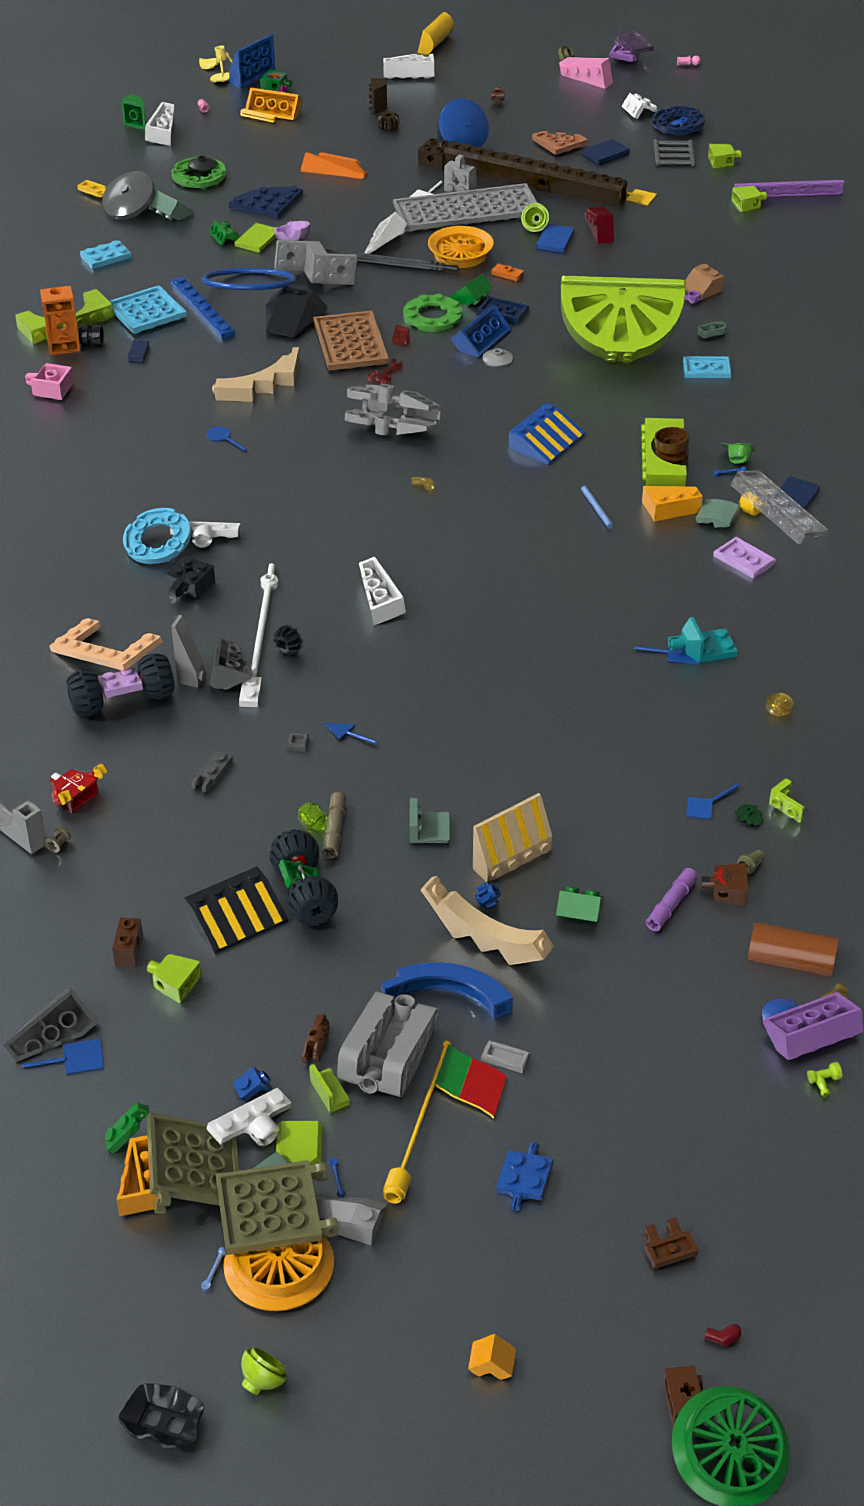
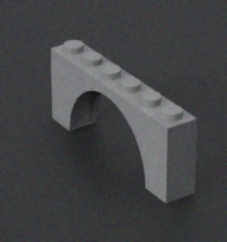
M28 800L10 812L0 803V830L30 854L45 846L46 834L41 809Z

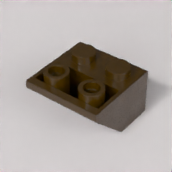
M371 78V83H369V110L372 109V114H377L387 109V78Z

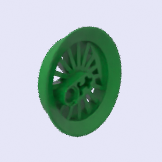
M718 1386L706 1389L696 1394L684 1405L674 1423L672 1452L677 1469L686 1484L698 1496L714 1505H756L769 1498L779 1488L785 1478L790 1457L786 1430L772 1407L750 1391L732 1386ZM737 1403L735 1420L733 1422L730 1407ZM745 1404L753 1409L740 1428ZM723 1411H724L725 1420L723 1419V1417H722L721 1414H720V1413H722ZM758 1412L765 1421L744 1433ZM714 1418L717 1424H715L710 1419ZM703 1424V1425L706 1426L708 1429H710L712 1432H708V1431H705V1430H701V1429H698L697 1427H699V1426H701V1425ZM766 1426L770 1427L773 1434L750 1437ZM692 1435L714 1442L693 1445ZM735 1441L736 1444H737V1446H732V1447H731V1446L729 1445V1442L732 1443V1442ZM775 1442V1450L754 1444ZM718 1449L701 1461H698L695 1455L697 1451ZM756 1454L774 1458L773 1466ZM722 1455L709 1475L702 1466ZM726 1461L727 1466L723 1484L714 1479V1477ZM743 1462H747L752 1466L753 1473H748L744 1470ZM761 1470L768 1474L763 1480L759 1475ZM732 1472L738 1479L739 1487L730 1486ZM754 1481V1485L747 1486L746 1482Z

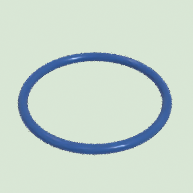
M231 268L208 272L202 276V281L208 286L221 289L269 290L290 286L296 282V277L292 273L275 269ZM229 274H268L286 277L289 280L268 284H230L212 281L209 278Z

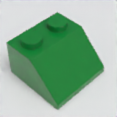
M129 94L121 100L124 125L145 130L147 124L145 104L140 96Z
M482 273L449 298L465 306H469L472 303L475 305L481 301L480 297L483 299L489 295L488 291L493 287Z

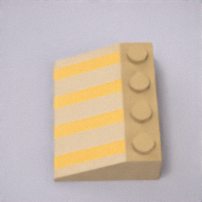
M540 793L473 826V870L488 883L552 849V833Z

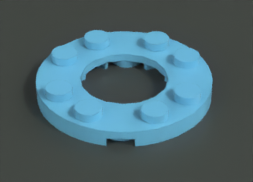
M151 509L138 515L137 520L126 527L123 535V544L128 555L137 562L148 565L168 562L179 555L188 545L191 538V527L185 515H181L175 509ZM165 525L173 530V538L169 539L165 546L148 548L142 544V536L152 527Z

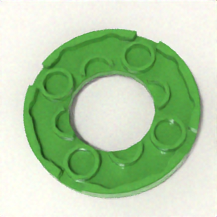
M198 157L179 161L174 165V169L171 170L173 180L181 187L206 189L209 186L218 185L226 176L225 165L217 159H214L216 166L210 170L212 174H209L208 177L201 176V179L196 176L189 177V175H186L188 171L192 170L189 167V162Z
M441 294L420 295L409 301L403 309V318L409 326L414 325L418 330L428 332L451 329L454 324L460 323L463 317V309L459 302ZM428 306H435L436 308L440 306L442 310H447V314L440 318H426L420 315L419 312L422 311L423 307L427 308Z

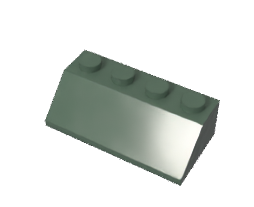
M156 189L154 197L147 207L152 211L156 209L155 212L162 216L165 214L164 217L171 221L173 219L180 221L194 213L193 210Z

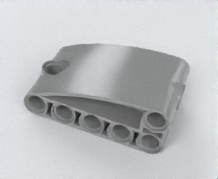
M376 991L341 1046L338 1056L337 1078L359 1085L366 1093L372 1094L380 1091L401 1098L429 1042L438 1017V1008L421 1003L415 1006V1000L410 995H400L396 998L395 996Z

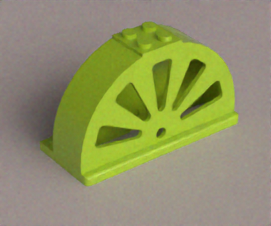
M562 276V317L570 335L582 348L609 363H615L616 361L631 363L635 359L655 352L673 335L682 314L686 280Z

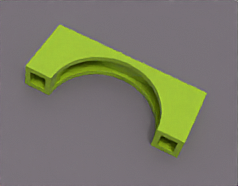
M97 289L83 293L85 306L76 312L78 329L80 324L92 325L114 317L112 303ZM29 310L15 315L17 328L32 344L47 339L45 317L35 315ZM59 323L57 326L63 328L66 324Z
M645 418V424H641L642 481H645V486L685 487L686 466L666 462L657 457L653 452L655 450V433L666 427L684 429V419Z

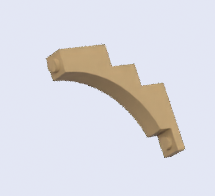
M293 347L292 353L283 355L276 363L257 373L236 378H217L215 385L212 386L215 400L253 402L255 393L274 394L275 385L294 386L300 361L299 347Z
M438 876L431 877L420 889L453 938L471 936L481 952L499 949L509 965L544 960L555 947L544 930L514 928L483 914L456 891L448 892Z

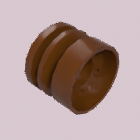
M666 427L658 430L654 436L655 455L666 462L685 466L689 460L688 432L678 427Z

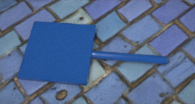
M640 646L634 647L635 650L668 653V662L699 664L698 661L686 655L684 649L670 651V648L667 650Z
M100 1039L64 1044V1057L24 1063L22 1065L23 1068L65 1061L66 1075L104 1069Z

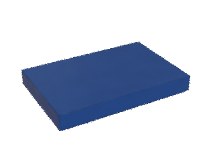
M548 224L536 244V249L564 253L574 233V228Z

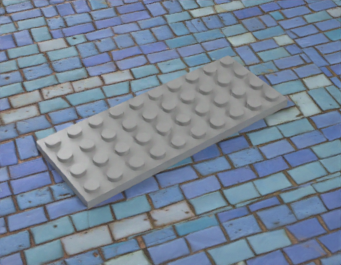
M527 183L393 199V205L397 214L408 223L405 230L409 232L420 229L427 230L428 228L521 218L525 207L532 203H537Z

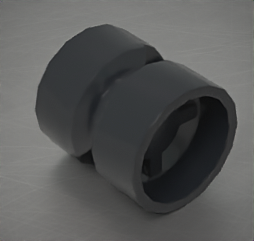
M80 324V344H89L91 342L93 345L103 344L104 329L102 325H93L91 327L90 325Z

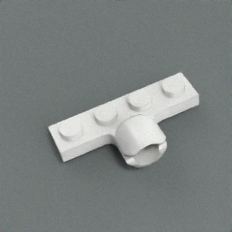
M188 521L193 537L192 542L200 548L208 547L214 537H238L241 530L240 523ZM170 528V534L173 535L174 532H173V530Z
M275 1088L209 1122L206 1129L220 1145L242 1133H247L258 1146L265 1147L277 1138L279 1127L271 1118L289 1109L292 1102L278 1088Z

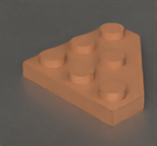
M548 131L532 134V140L554 155L580 148L588 143V139L580 134L571 136L567 135V133L556 132L555 135L548 134Z

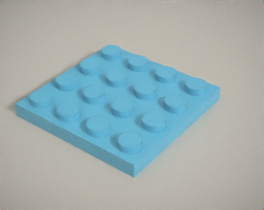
M159 285L110 301L113 305L114 315L133 334L187 317L186 310Z

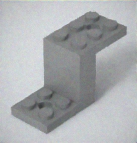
M277 240L275 270L304 271L311 283L354 285L357 263L356 254H328L319 241ZM293 252L294 256L288 259L287 254ZM344 266L342 272H337L338 267Z

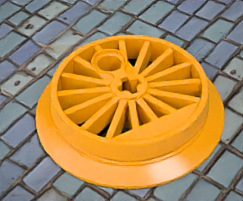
M470 226L446 227L434 232L428 239V247L434 253L438 262L456 265L459 268L473 267L482 263L494 246L493 238L489 233Z
M322 1234L323 1240L314 1241L315 1244L308 1242L226 1255L224 1259L225 1279L234 1295L254 1308L266 1311L294 1309L315 1299L328 1285L334 1270L333 1250L327 1238ZM296 1271L300 1272L304 1276L299 1278V1276L296 1274ZM269 1273L266 1284L260 1283L262 1279ZM284 1273H287L293 1282L285 1284ZM276 1274H279L280 1285H273Z

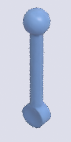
M225 1247L218 1249L219 1255L209 1276L201 1284L203 1291L211 1289V1280L222 1257L226 1255Z

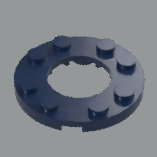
M671 106V108L666 110L664 108L660 109L653 115V126L657 130L662 131L663 134L670 133L681 136L685 133L697 132L705 124V114H701L699 109L689 106ZM672 117L691 119L690 122H685L682 125L679 123L676 125L671 124V122L667 123V120Z

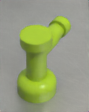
M833 1062L827 1069L815 1072L813 1070L807 1071V1077L810 1084L817 1083L822 1097L830 1095V1091L824 1078L842 1079V1070L838 1062Z

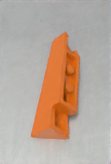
M306 152L301 166L302 172L364 179L368 175V172L361 168V163L357 159L320 152L319 156Z

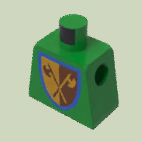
M269 69L260 79V88L264 90L277 91L281 89V85H287L288 88L292 87V80H287V74L284 72Z

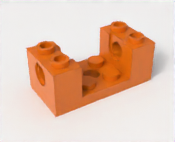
M71 286L40 289L50 355L81 351ZM59 323L66 324L63 328L57 326Z

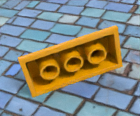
M250 88L246 109L275 115L278 119L294 121L301 112L303 100L298 94Z

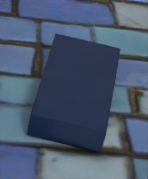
M134 340L128 354V361L143 362L149 348V341Z

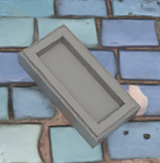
M489 1040L482 1053L481 1061L523 1073L530 1058V1052Z

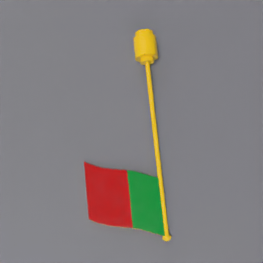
M448 1040L443 1042L444 1048L401 1168L391 1169L383 1188L384 1198L390 1203L398 1204L406 1196L411 1182V1175L405 1168L434 1086L453 1098L481 1109L494 1119L507 1076L496 1068L460 1052L452 1047L451 1042Z

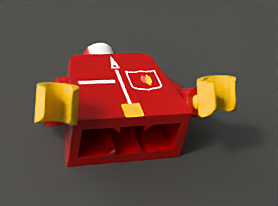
M99 764L95 766L90 773L79 772L74 769H70L63 775L54 773L50 778L53 789L51 795L54 805L56 807L63 805L70 813H74L99 794L97 780L101 779L103 774L108 772L104 765Z

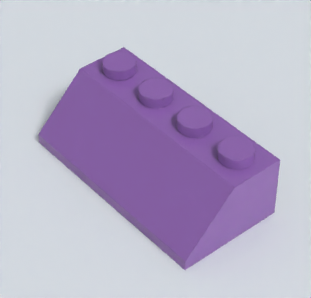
M838 992L763 1019V1024L776 1051L788 1060L796 1059L800 1055L814 1052L819 1048L833 1045L840 1040L852 1038L856 1034L864 1032L861 1008Z

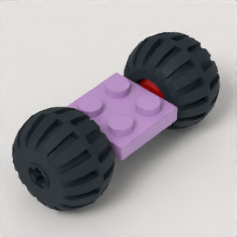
M159 653L144 656L137 665L138 675L134 668H128L126 671L121 670L116 673L108 672L98 677L95 672L89 670H78L72 673L67 678L66 685L74 713L81 716H92L98 713L104 705L103 692L106 698L143 690L145 696L151 699H163L169 696L174 691L175 683L168 658Z

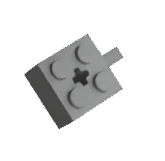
M459 154L455 158V162L449 161L444 166V191L458 192L476 189V167L466 165L464 155Z

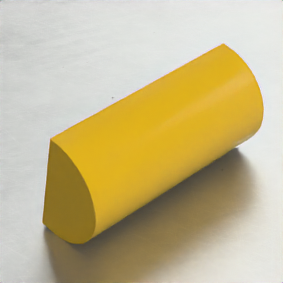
M443 12L423 30L417 53L426 55L431 53L453 32L454 21L448 13Z

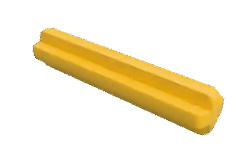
M247 109L240 111L242 117L270 123L276 122L275 115Z

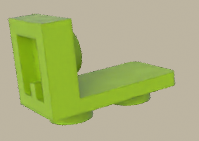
M785 778L771 789L769 804L796 821L801 822L805 807L790 798L792 794V781Z

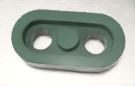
M715 321L699 325L698 335L702 338L722 335L726 332L727 324L722 321Z

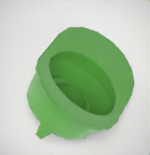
M744 443L720 444L728 449L729 459L734 464L745 463L750 459L752 452L756 450V447Z

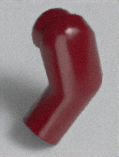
M731 1324L721 1331L708 1327L704 1339L722 1346H728L741 1337V1328L737 1324Z

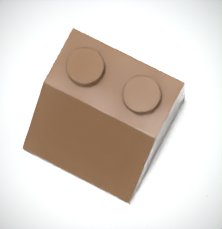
M701 264L693 268L685 279V291L696 290L700 293L699 296L702 299L723 291L724 275L707 264Z

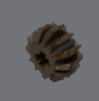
M386 111L378 115V127L382 130L391 131L399 127V115L395 112Z

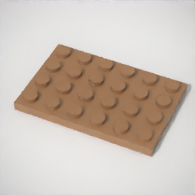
M372 310L313 317L328 370L336 371L338 369L389 364V358Z

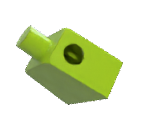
M709 144L708 157L713 168L733 166L734 159L741 158V150L734 151L730 144Z
M755 186L733 187L732 201L741 212L760 208L761 201L767 199V193L765 191L759 192Z
M172 954L167 955L161 963L151 960L147 966V972L153 974L154 987L178 1003L182 1002L202 976L200 961Z

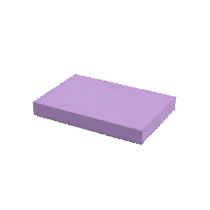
M738 537L733 538L716 549L713 555L753 579L776 563L775 558Z

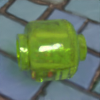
M306 802L298 809L297 818L307 831H319L325 826L327 815L316 802Z

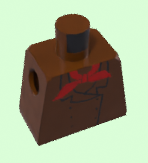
M747 863L714 866L713 877L701 876V888L713 889V899L715 901L746 906L748 896Z

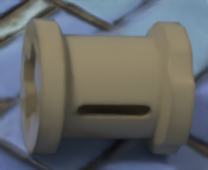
M62 826L57 827L55 833L51 837L46 838L45 845L49 850L57 853L61 850L63 843L71 839V835L66 828Z

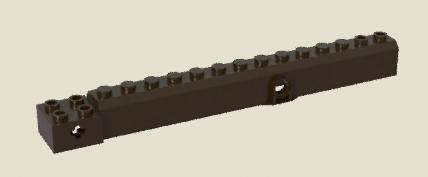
M429 138L418 149V165L443 170L449 161L455 162V158L460 154L464 155L466 165L476 167V176L515 185L527 183L528 187L535 191L556 193L614 207H620V200L627 199L628 182L621 177H612L607 174H598L594 171L589 172L583 169L571 168L570 166H561L557 163H547L543 160L538 161L529 157L525 158L506 152H497L493 149L488 150L469 144H460L456 141L449 143L448 141H440L435 138ZM540 181H546V185H543Z

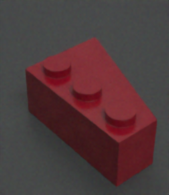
M604 206L587 208L585 220L597 244L614 242L613 213Z

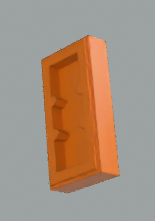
M497 264L491 270V275L517 282L524 275V270Z

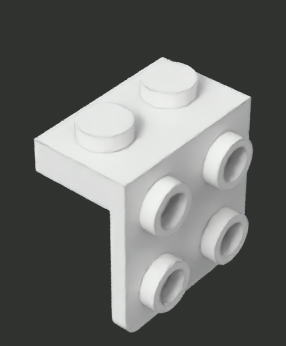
M629 93L622 105L636 119L639 118L644 108L655 113L658 111L656 105L647 98L642 99V96L637 93L635 95Z

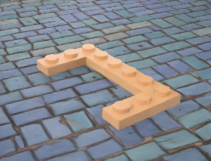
M86 618L76 627L69 629L65 635L57 638L49 647L51 652L126 671L163 643L161 636L147 633L136 643L131 644L124 652L82 642L101 628L99 621Z

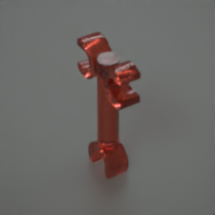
M392 359L391 365L380 374L377 370H372V374L368 373V380L380 382V384H386V381L391 382L389 374L395 369H401L403 361L396 363V359Z

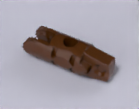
M325 1014L317 1015L310 1028L301 1055V1062L309 1063L312 1054L316 1062L321 1060L330 1030V1022Z

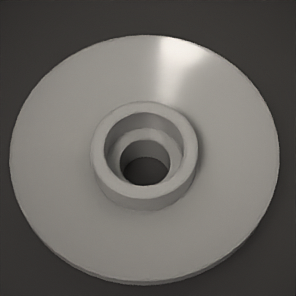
M499 348L488 350L483 354V362L492 367H504L513 361V355L509 351Z

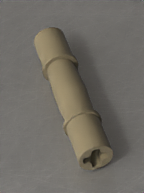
M340 792L331 795L327 811L329 816L326 824V833L323 836L322 854L328 859L338 856L339 844L341 842L340 834L343 817L345 816L346 796Z

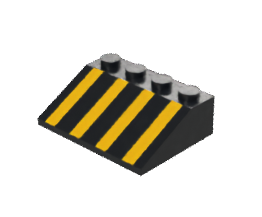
M258 866L184 897L186 915L214 954L288 922V918L268 879Z

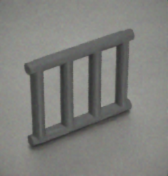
M655 139L653 141L656 166L691 165L694 167L696 165L694 146L691 139L688 141H658ZM659 146H688V147H659ZM660 152H678V153H660ZM661 159H690V160H661Z

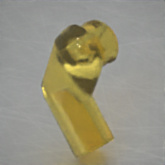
M412 477V486L425 485V489H433V479Z
M838 983L834 986V990L820 995V998L836 992L846 997L848 989L844 984Z

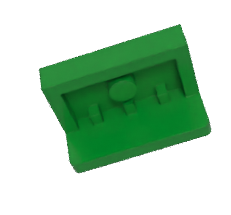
M215 220L210 228L209 233L220 245H224L226 239L236 241L240 238L236 233L237 231L226 221L219 222Z

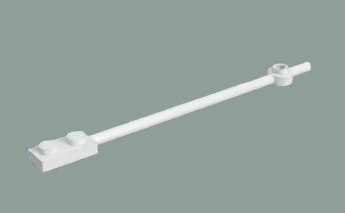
M273 563L269 564L268 573L260 579L261 587L264 589V596L251 665L250 679L242 682L239 707H258L262 677H257L271 591L278 587V578L274 575L276 566Z

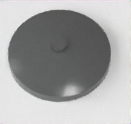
M131 171L118 176L108 185L103 194L102 204L105 211L112 218L119 220L137 216L151 203L155 194L154 183L146 173L140 171Z

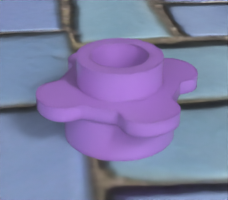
M696 290L689 291L688 295L684 297L692 304L702 300V297L699 296L700 293Z

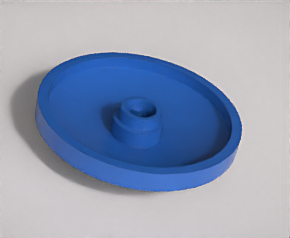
M458 98L449 102L440 113L439 128L445 141L449 143L456 141L460 144H469L474 147H481L486 142L489 134L488 119L482 108L475 102L465 98Z

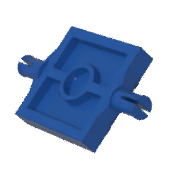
M534 1142L530 1143L528 1153L508 1150L496 1190L497 1193L513 1197L510 1208L514 1211L515 1207L516 1211L520 1210L523 1199L542 1201L553 1166V1158L538 1156L539 1144L536 1142L535 1145Z

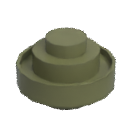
M562 46L558 50L561 61L567 57H575L573 50L568 46Z

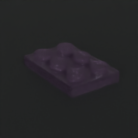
M636 31L620 33L614 36V41L630 55L654 50V46Z

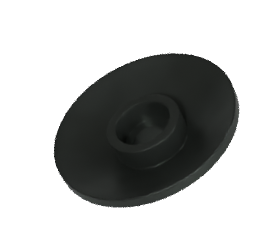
M203 155L189 162V167L195 171H208L216 166L214 159Z

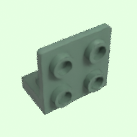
M410 798V843H449V812H422V806H418V798Z

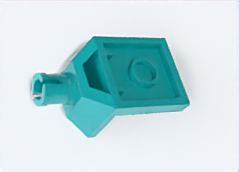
M690 617L686 622L680 636L668 637L670 651L684 649L686 655L698 662L737 657L738 651L726 628L701 632L694 617Z

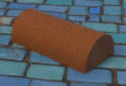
M755 921L747 960L832 977L839 938Z

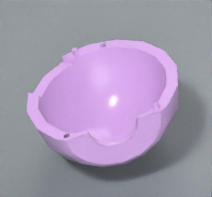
M290 221L286 225L279 228L276 227L274 233L278 240L304 241L310 232V224L308 221Z

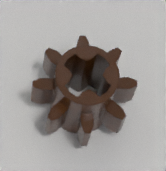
M495 87V90H492L491 100H495L496 104H501V100L505 99V90H502L501 87Z

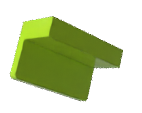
M314 1064L309 1066L310 1082L329 1113L350 1105L348 1095L331 1068L319 1072Z

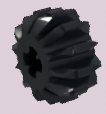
M292 625L281 626L273 634V641L276 643L275 647H278L279 652H283L284 656L295 655L303 647L301 634Z

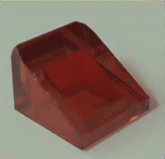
M396 325L392 343L405 346L410 342V329Z

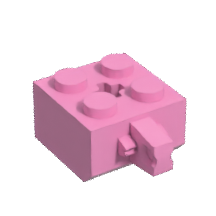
M46 363L38 373H27L25 376L26 384L31 385L33 395L54 398L56 400H62L74 383L72 367Z

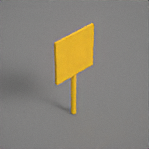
M635 189L632 193L627 192V195L630 196L626 200L649 205L657 194Z

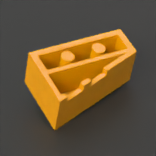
M643 486L642 503L653 521L696 514L702 507L703 496L697 487Z

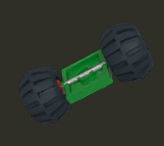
M292 829L289 832H283L275 838L270 848V861L273 868L283 876L286 887L290 890L287 896V907L291 916L303 925L318 926L322 922L326 923L329 921V918H332L338 907L337 890L329 880L320 876L317 868H314L320 856L317 841L305 831Z

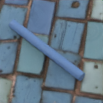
M583 486L581 491L607 528L611 529L613 523L587 486Z

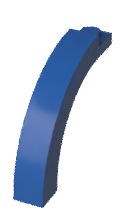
M442 962L410 965L397 969V977L381 983V993L392 995L396 998L400 995L423 990L456 992L478 1002L489 1012L493 1019L513 1011V997L499 982L483 972L463 965Z

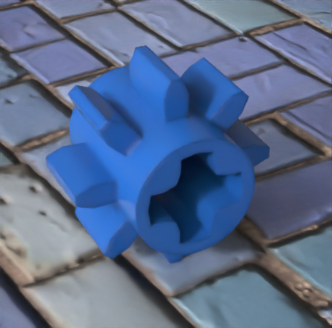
M486 882L476 887L478 892L475 894V898L480 906L490 908L499 903L497 898L501 896V893L495 884L489 885Z

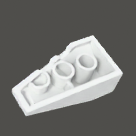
M394 212L378 225L373 233L374 237L370 240L371 243L366 248L365 254H370L398 235L401 236L406 231L405 227L408 223Z

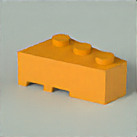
M147 1135L131 1138L129 1141L120 1191L116 1199L119 1216L155 1209L157 1195L150 1194Z

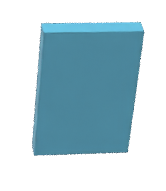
M683 356L684 378H731L728 356Z

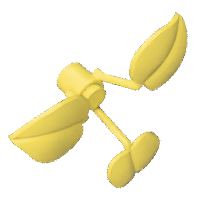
M224 46L215 47L216 58H200L199 64L202 69H211L220 63L221 73L211 76L210 80L211 82H225L229 80V72L224 73L222 61H225L226 57H228L231 63L233 60L228 52L225 51Z

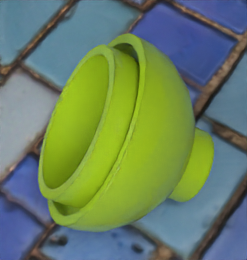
M532 203L525 207L522 212V224L531 232L542 231L549 223V212L543 205ZM536 216H539L538 221L534 220Z
M258 1347L246 1348L244 1351L241 1367L245 1379L242 1385L248 1391L258 1395L262 1389H275L287 1380L288 1376L285 1373V1366L271 1354Z

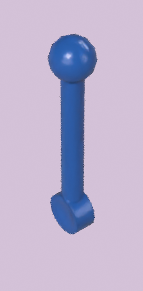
M743 466L738 469L714 470L713 475L719 476L720 474L733 472L745 473L747 468Z
M331 1158L329 1165L333 1168L338 1189L336 1195L337 1197H344L346 1192L341 1186L337 1169L338 1159Z

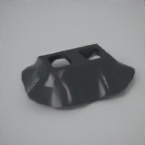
M145 1383L138 1386L126 1401L118 1416V1421L123 1425L126 1432L136 1439L152 1437L158 1445L164 1448L192 1445L198 1440V1428L204 1412V1404L200 1399L179 1387ZM150 1411L161 1414L156 1426L144 1423ZM172 1419H179L185 1422L181 1432L178 1434L167 1431Z

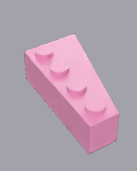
M567 57L559 63L562 76L604 89L613 84L609 58Z

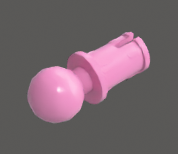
M690 56L677 57V65L690 66V63H692L694 66H698L701 63L699 56H693L692 58Z

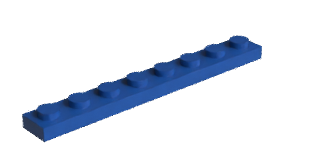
M184 276L170 280L171 286L221 340L235 336V330Z

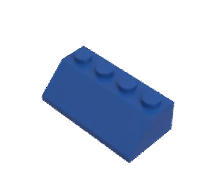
M494 304L456 333L451 340L459 351L479 357L512 328Z

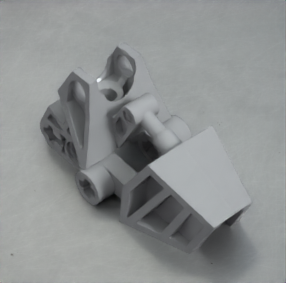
M366 384V388L353 386L347 389L348 398L363 399V411L359 409L348 410L345 412V420L353 423L374 425L376 434L388 435L390 427L396 428V435L427 431L439 425L441 406L418 392L404 390L400 395L394 394V386L388 384H381L380 386ZM397 408L403 410L401 418L382 415L383 413L396 411Z

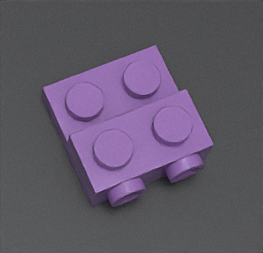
M616 43L610 51L609 57L615 60L622 59L627 62L637 61L640 57L641 46Z

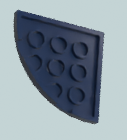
M296 186L260 187L259 189L234 197L229 202V208L278 219L303 195V189Z

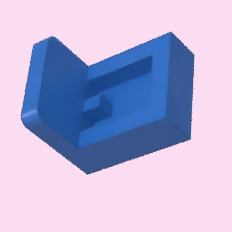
M255 1067L250 1068L233 1082L240 1099L245 1102L261 1089L267 1092L273 1090L269 1083L271 1079L268 1074L263 1070L259 1071Z

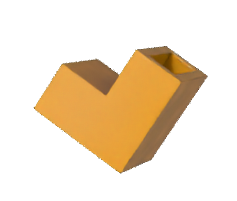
M497 1334L474 1341L468 1370L478 1377L491 1373L500 1380L511 1377L516 1348Z

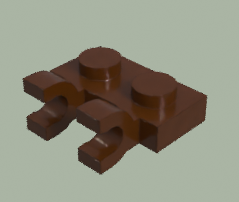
M676 1217L667 1220L668 1227L665 1230L669 1237L660 1239L654 1224L645 1227L646 1234L643 1237L647 1244H645L644 1249L654 1269L698 1255L699 1250L689 1230L682 1232Z

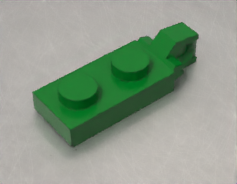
M136 1102L107 1130L105 1140L108 1152L116 1153L140 1129V1122L149 1114L148 1105Z

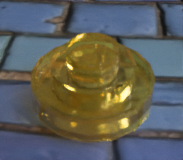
M774 693L768 696L766 709L769 713L776 716H786L793 711L794 701L790 696L784 693Z

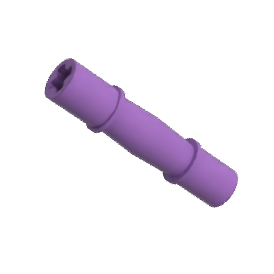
M685 868L677 880L672 883V887L665 894L661 902L655 906L653 912L646 920V925L650 930L659 931L667 919L672 916L673 910L679 905L684 895L689 893L690 888L698 879V875L693 869Z

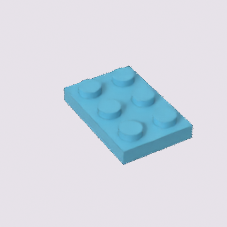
M112 241L105 245L101 244L98 247L80 251L81 258L92 269L132 258L131 252L120 241Z

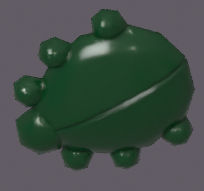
M744 804L735 811V815H739L740 821H747L748 825L759 826L761 824L760 821L764 820L763 817H760V815H763V812L757 809V805Z

